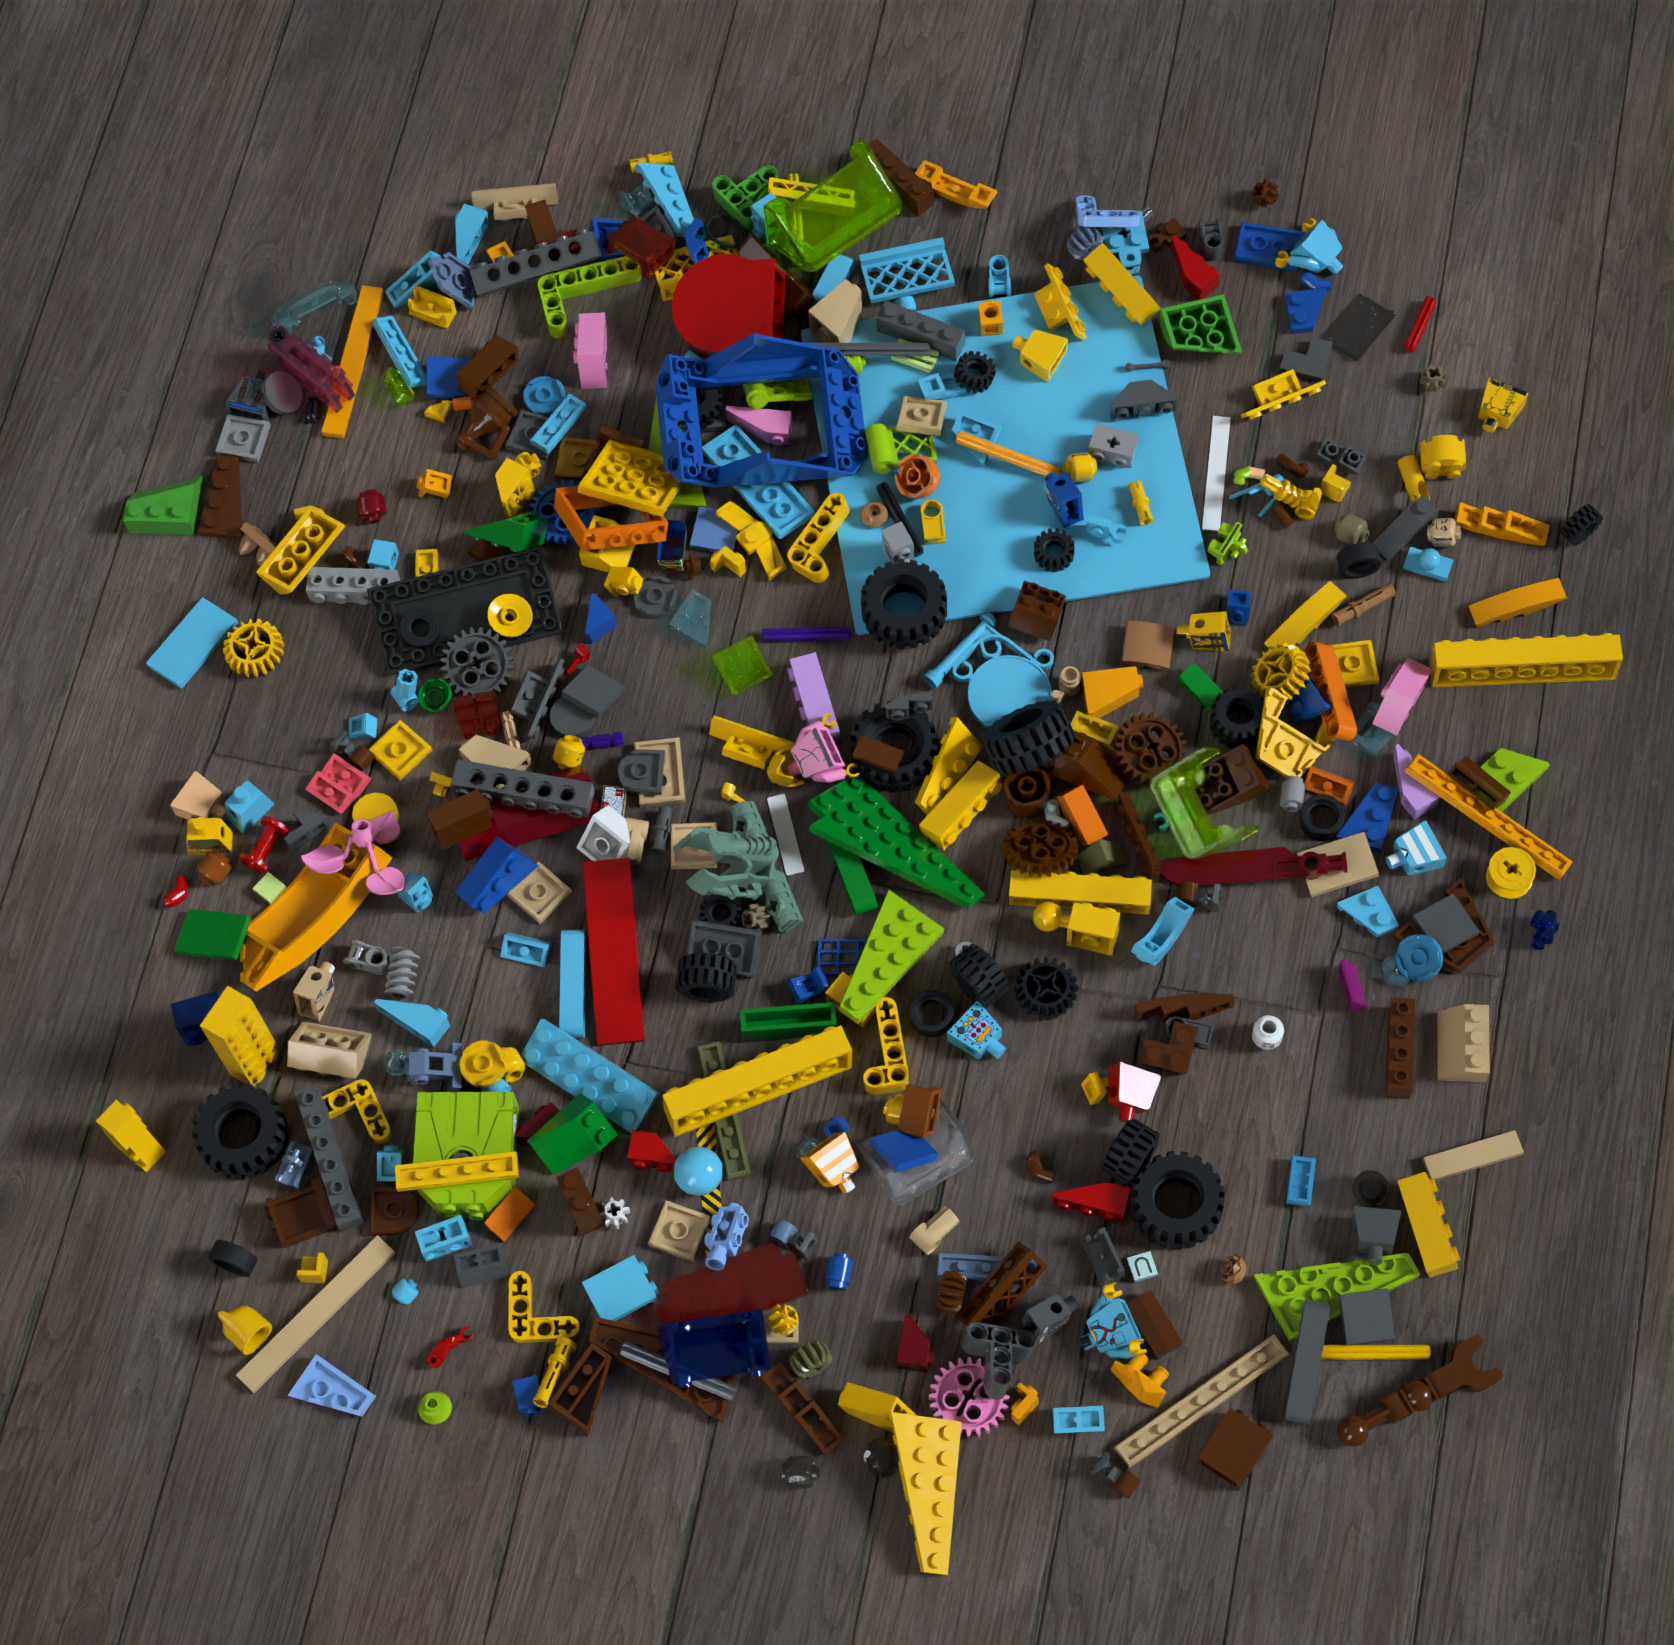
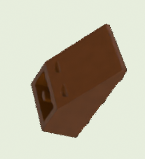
M1242 744L1184 776L1200 817L1251 801L1270 790L1252 749Z

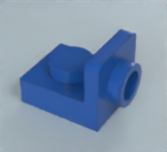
M1228 590L1226 613L1229 624L1244 626L1248 624L1251 592Z

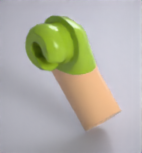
M1247 466L1236 470L1233 482L1238 485H1244L1246 478L1261 480L1265 475V469Z

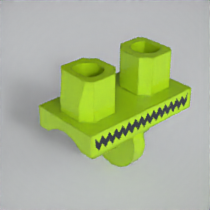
M1223 522L1220 526L1218 536L1226 540L1222 543L1212 539L1208 546V553L1217 557V564L1223 566L1230 553V556L1236 559L1238 555L1245 556L1248 552V548L1245 546L1247 540L1245 538L1239 540L1243 524L1236 522L1233 526Z

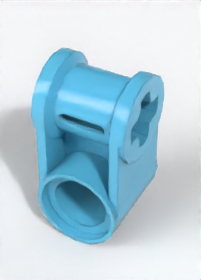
M995 255L989 261V298H992L993 295L1011 296L1008 259L1003 255Z

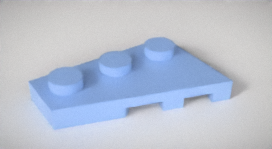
M317 1354L287 1395L363 1417L376 1398V1395Z

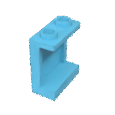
M635 1255L582 1282L599 1318L617 1321L651 1302L654 1305L657 1304L656 1295L660 1294L654 1281L648 1282L645 1274L649 1272L643 1260L638 1262Z

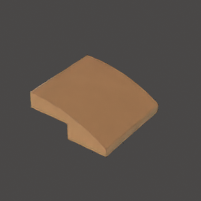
M1127 621L1121 663L1137 666L1140 669L1148 666L1166 672L1170 668L1175 628L1150 622Z

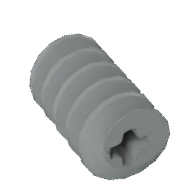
M393 947L391 949L392 955L389 958V972L386 975L388 981L385 983L386 990L383 994L391 999H404L407 996L414 995V992L408 988L415 987V982L409 979L417 977V974L411 970H417L418 965L412 963V961H419L420 957L410 949Z

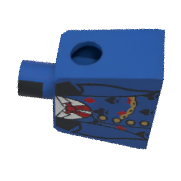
M1055 472L1049 473L1045 477L1047 499L1063 528L1084 520L1082 493L1067 473L1057 475Z

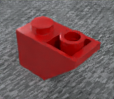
M632 1130L627 1157L630 1165L640 1170H645L649 1167L656 1168L657 1171L663 1173H670L671 1170L674 1171L676 1159L656 1133Z

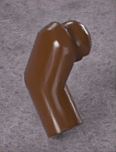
M1280 454L1276 459L1277 464L1298 478L1305 477V474L1309 472V467L1306 463L1302 462L1298 465L1284 454Z
M347 546L345 551L342 552L343 559L351 568L370 569L368 564L355 558L357 554L356 549Z
M1030 1152L1025 1160L1029 1174L1034 1178L1051 1184L1055 1172L1043 1168L1040 1160L1041 1155L1038 1152Z

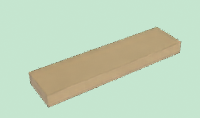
M1514 1130L1424 1157L1423 1163L1429 1178H1434L1437 1181L1524 1154V1151Z

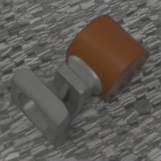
M345 729L330 744V749L333 753L346 757L349 756L348 762L360 771H364L375 758V755L365 746L360 745L356 747L353 743H350Z
M1184 881L1179 883L1177 898L1192 908H1195L1198 903H1202L1203 906L1211 911L1218 912L1222 888L1220 884H1215L1213 894L1209 895L1207 890H1200L1198 884Z
M1103 1453L1090 1473L1094 1477H1103L1112 1481L1110 1487L1121 1496L1129 1499L1141 1483L1140 1479L1126 1469L1119 1471L1115 1466L1111 1467L1108 1461L1110 1458L1109 1453Z

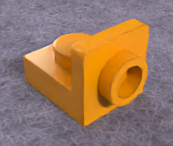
M426 469L424 474L418 477L416 488L419 489L418 497L423 498L425 493L448 498L452 475Z
M1021 1382L1016 1385V1391L1024 1399H1018L1011 1408L1013 1411L1011 1419L1018 1426L1039 1404L1037 1391L1029 1384L1024 1386Z

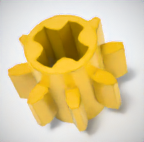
M523 452L515 458V462L530 470L531 478L539 474V468L542 465L535 453L530 456L528 452Z
M778 1304L770 1310L771 1315L768 1316V1325L774 1333L780 1335L786 1333L789 1335L796 1330L795 1325L798 1324V1314L793 1307L786 1306V1304L781 1307Z

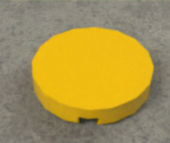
M374 792L363 796L357 801L353 808L352 817L353 821L364 819L370 822L385 813L393 811L398 822L399 813L397 805L391 797L384 793Z
M487 1040L471 1043L464 1049L459 1061L461 1075L474 1087L486 1088L493 1086L506 1073L507 1060L505 1053L499 1045Z

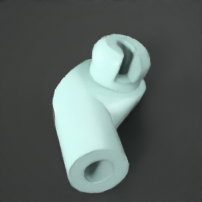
M1050 799L1046 804V808H1044L1046 821L1051 820V825L1060 823V828H1069L1070 821L1060 817L1059 803L1054 799Z

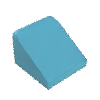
M363 713L349 718L348 739L376 738V717Z

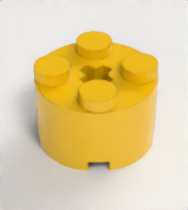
M1436 435L1432 437V441L1426 443L1425 439L1420 443L1421 471L1425 474V479L1434 480L1438 476H1447L1448 479H1458L1461 477L1460 473L1466 469L1464 439L1459 441L1455 435Z

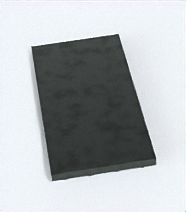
M542 546L524 550L520 553L516 552L367 589L388 676L399 674V671L404 669L412 671L443 663L440 659L447 658V655L443 653V649L450 650L447 642H456L453 635L461 638V630H464L466 634H470V627H472L475 633H478L479 628L482 627L484 634L491 629L492 637H494L497 633L488 622V608L495 598L503 594H515L524 598L529 603L533 613L532 623L525 633L517 637L500 635L498 641L506 640L507 642L503 648L563 634ZM416 607L427 608L433 611L440 623V634L436 641L430 646L423 648L407 644L402 638L399 629L400 620L403 615ZM507 615L505 616V619L507 621H512L513 617ZM423 619L415 620L411 625L412 632L417 636L426 634L429 628L428 623ZM481 644L477 648L479 654L489 651V645ZM460 653L457 659L468 657V654Z

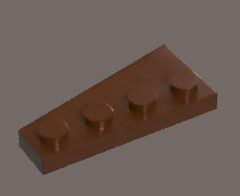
M216 456L198 531L201 536L239 540L243 537V532L240 529L242 527V501L240 494V460L238 457Z
M1128 791L1121 793L1116 804L1117 812L1120 817L1123 816L1125 819V832L1128 837H1132L1134 842L1132 844L1133 852L1136 857H1140L1142 862L1140 864L1141 872L1144 877L1152 880V883L1159 882L1161 861L1159 857L1155 858L1152 842H1146L1147 834L1143 823H1137L1139 815Z

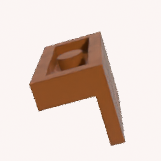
M907 1084L898 1130L921 1138L934 1135L942 1088L937 1086L922 1088Z

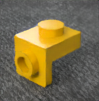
M724 546L720 551L717 550L711 556V570L715 573L723 565L739 577L746 572L744 557L738 552L734 553L727 546Z

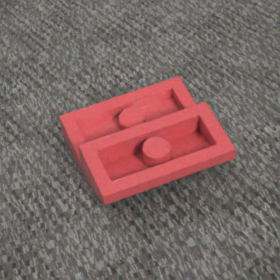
M333 753L323 770L316 772L305 790L342 814L358 798L372 778Z

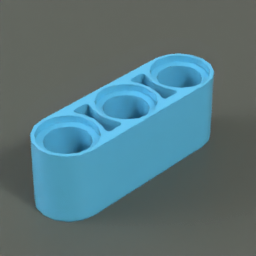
M838 253L833 254L812 294L815 300L811 305H816L845 279L850 280L856 265L855 259Z

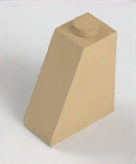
M479 735L465 740L459 749L461 757L465 761L525 771L532 764L530 754L527 751ZM499 784V785H497L495 788H496V789H501V788H503L505 785H504V784Z

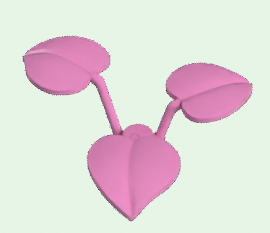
M393 811L385 813L370 822L364 819L354 821L352 823L353 835L348 836L349 840L344 853L337 846L326 845L308 854L301 855L302 861L311 870L322 874H330L343 868V860L347 858L352 842H354L358 847H367L376 873L370 875L366 880V886L370 892L378 895L397 893L405 887L404 875L398 869L393 867L384 868L382 871L378 869L371 842L374 841L386 844L399 837L400 827Z

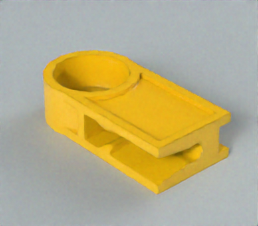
M926 500L920 509L924 544L946 543L942 505L936 500ZM928 507H935L940 511L934 517L926 516L923 512Z

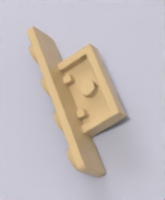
M554 183L478 190L471 193L473 207L486 211L494 210V219L509 221L515 218L528 219L525 206L541 200H546L547 205L558 204L557 189Z

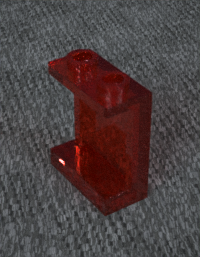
M634 215L628 221H624L615 233H611L606 242L609 255L617 250L643 266L641 275L647 279L673 256L675 240Z

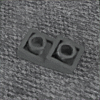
M1328 437L1323 440L1314 458L1330 466L1334 464L1337 466V469L1352 474L1358 473L1367 455L1352 446L1347 445L1345 448Z
M932 692L906 695L887 703L886 718L900 721L909 719V710L916 712L932 710Z

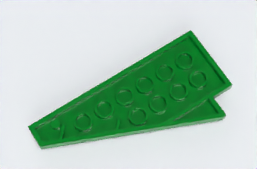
M860 775L856 778L848 777L809 801L808 807L820 818L810 825L809 831L967 910L983 900L985 893Z

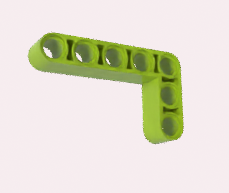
M628 255L547 274L539 278L538 289L550 335L555 338H562L568 332L562 300L639 282L642 278L639 258L634 255Z

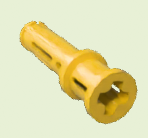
M558 1338L555 1344V1351L548 1358L549 1367L533 1398V1403L540 1408L548 1406V1402L562 1372L569 1368V1359L577 1350L576 1343L569 1338ZM552 1378V1381L548 1389H546L549 1379Z

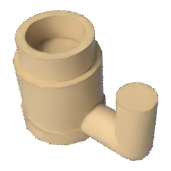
M1068 666L1061 671L1058 683L1059 690L1052 692V701L1061 703L1066 696L1072 697L1079 693L1081 689V676L1075 667Z

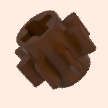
M1264 179L1263 183H1257L1252 190L1253 202L1264 208H1267L1268 204H1274L1279 196L1276 190L1278 185L1273 184L1267 179Z

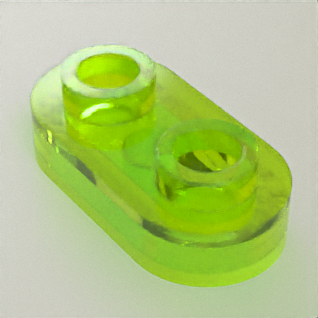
M387 368L382 375L384 384L388 387L398 404L409 405L415 398L412 388L407 387L397 369Z

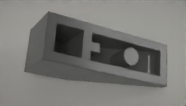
M1424 495L1417 499L1373 542L1378 547L1379 555L1385 561H1388L1427 530L1428 524H1431L1437 518L1439 509Z

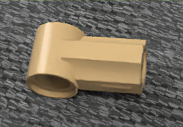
M626 817L630 844L622 858L630 857L632 866L640 865L649 821Z
M944 1206L927 1223L920 1224L911 1233L909 1238L926 1255H929L940 1245L942 1238L959 1223V1219L949 1208Z

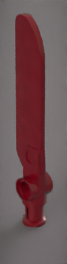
M1276 847L1166 858L1161 861L1160 874L1167 881L1178 886L1179 883L1188 881L1198 884L1199 887L1214 886L1215 884L1228 885L1302 877L1314 880L1322 875H1328V872L1343 871L1348 873L1346 852H1342L1341 855L1327 856L1326 853L1318 854L1309 851L1302 856H1297L1287 848ZM1311 862L1317 864V866L1313 869H1308L1305 867L1308 863Z

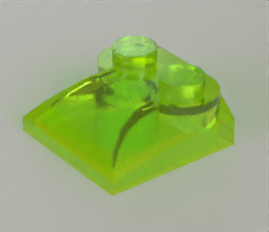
M752 635L711 656L715 668L721 674L732 696L773 676Z

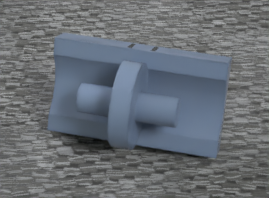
M291 1140L287 1152L282 1158V1164L275 1181L298 1189L314 1153L312 1147Z

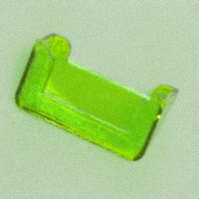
M862 139L853 144L849 149L850 156L854 159L852 162L792 203L784 198H775L763 206L769 243L807 272L819 270L894 218L903 209L901 197L871 147Z

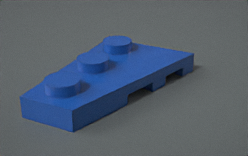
M1376 782L1340 830L1335 840L1365 832L1370 849L1381 853L1399 788Z

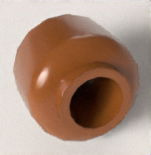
M217 850L215 852H207L197 865V870L201 874L199 878L208 885H211L212 882L221 884L232 869L230 865L231 860Z

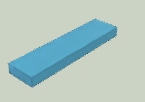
M388 316L373 319L372 325L407 387L425 386L426 374L394 317Z

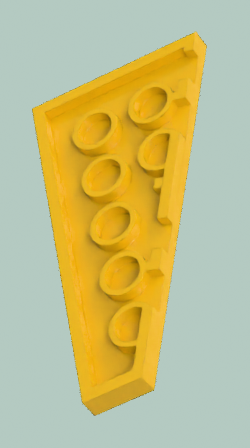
M888 1412L889 1421L892 1422L894 1435H892L894 1445L897 1446L899 1456L898 1465L905 1499L908 1501L911 1514L909 1515L911 1525L913 1524L916 1538L914 1543L920 1572L948 1575L961 1422Z

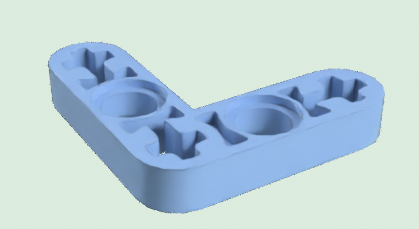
M1088 195L1076 197L1075 209L1077 223L1080 226L1136 227L1140 225L1141 213L1138 211L1097 210L1094 197Z

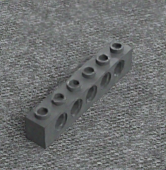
M583 229L575 232L576 236L570 238L567 235L555 239V243L549 245L547 242L537 244L535 249L531 251L522 249L514 252L515 256L507 258V255L495 258L494 263L487 265V262H482L474 265L475 269L469 271L477 295L482 297L547 274L556 273L602 258L595 232H588V229ZM574 243H579L581 246L580 252L575 255L572 254L571 246ZM558 249L560 251V258L557 261H553L551 253L553 250ZM534 256H538L540 264L533 268L531 266V259ZM513 263H518L520 266L517 274L511 273L510 268ZM494 269H497L500 273L496 281H493L490 277Z
M457 759L451 781L453 793L459 797L478 789L481 796L486 795L489 802L498 801L507 806L521 805L529 810L544 809L552 814H558L559 812L567 813L575 818L589 817L595 794L593 783L459 759ZM482 780V783L479 785H473V782ZM499 784H504V785H505V786H504L503 788H501V789H496V788H495V787H496L497 785H499ZM521 788H527L523 793L517 792ZM543 792H549V793H550V794H549L548 796H546V797H541V796H540V794L543 793ZM565 796H572L568 801L562 800Z
M317 1084L294 1092L338 1228L342 1232L364 1224L321 1089Z

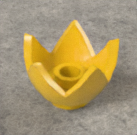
M787 746L772 757L767 767V775L772 783H777L783 787H796L805 784L803 780L793 778L788 771L787 766L795 760L785 759L790 751V746Z

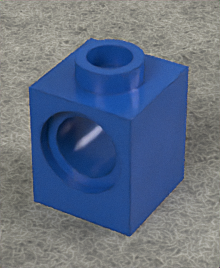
M537 1375L513 1381L521 1415L532 1417L539 1415L541 1410L546 1409L540 1408L533 1403V1398L540 1386Z

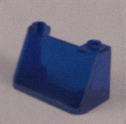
M762 1309L666 1323L657 1326L671 1383L677 1384V1388L691 1387L692 1381L741 1373H749V1377L764 1375L763 1370L771 1369Z

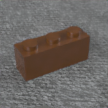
M496 335L477 354L473 355L464 367L458 370L456 374L458 389L471 397H476L485 391L486 385L489 384L492 387L519 361L517 346Z

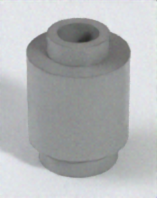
M1287 776L1285 781L1282 782L1280 806L1288 812H1296L1302 808L1305 784L1301 777Z

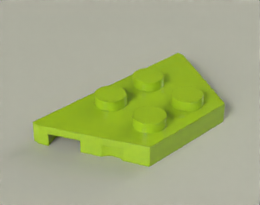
M1500 748L1481 766L1484 771L1511 791L1506 802L1497 809L1503 812L1549 768L1550 764L1543 760Z

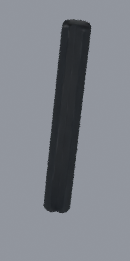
M882 482L878 484L877 492L894 523L902 521L914 543V557L922 555L924 553L923 547L888 483Z

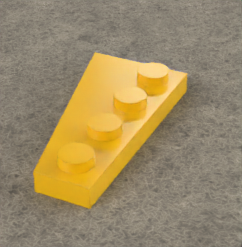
M951 717L949 722L951 725L947 734L943 735L940 742L943 745L938 756L935 755L931 763L933 764L931 773L926 775L915 800V803L926 815L957 784L983 748L981 743L958 717Z

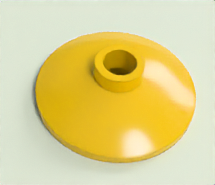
M503 594L491 602L487 617L491 628L496 633L505 637H517L529 629L533 613L529 603L524 598L515 594ZM510 615L513 617V620L507 621L505 616Z

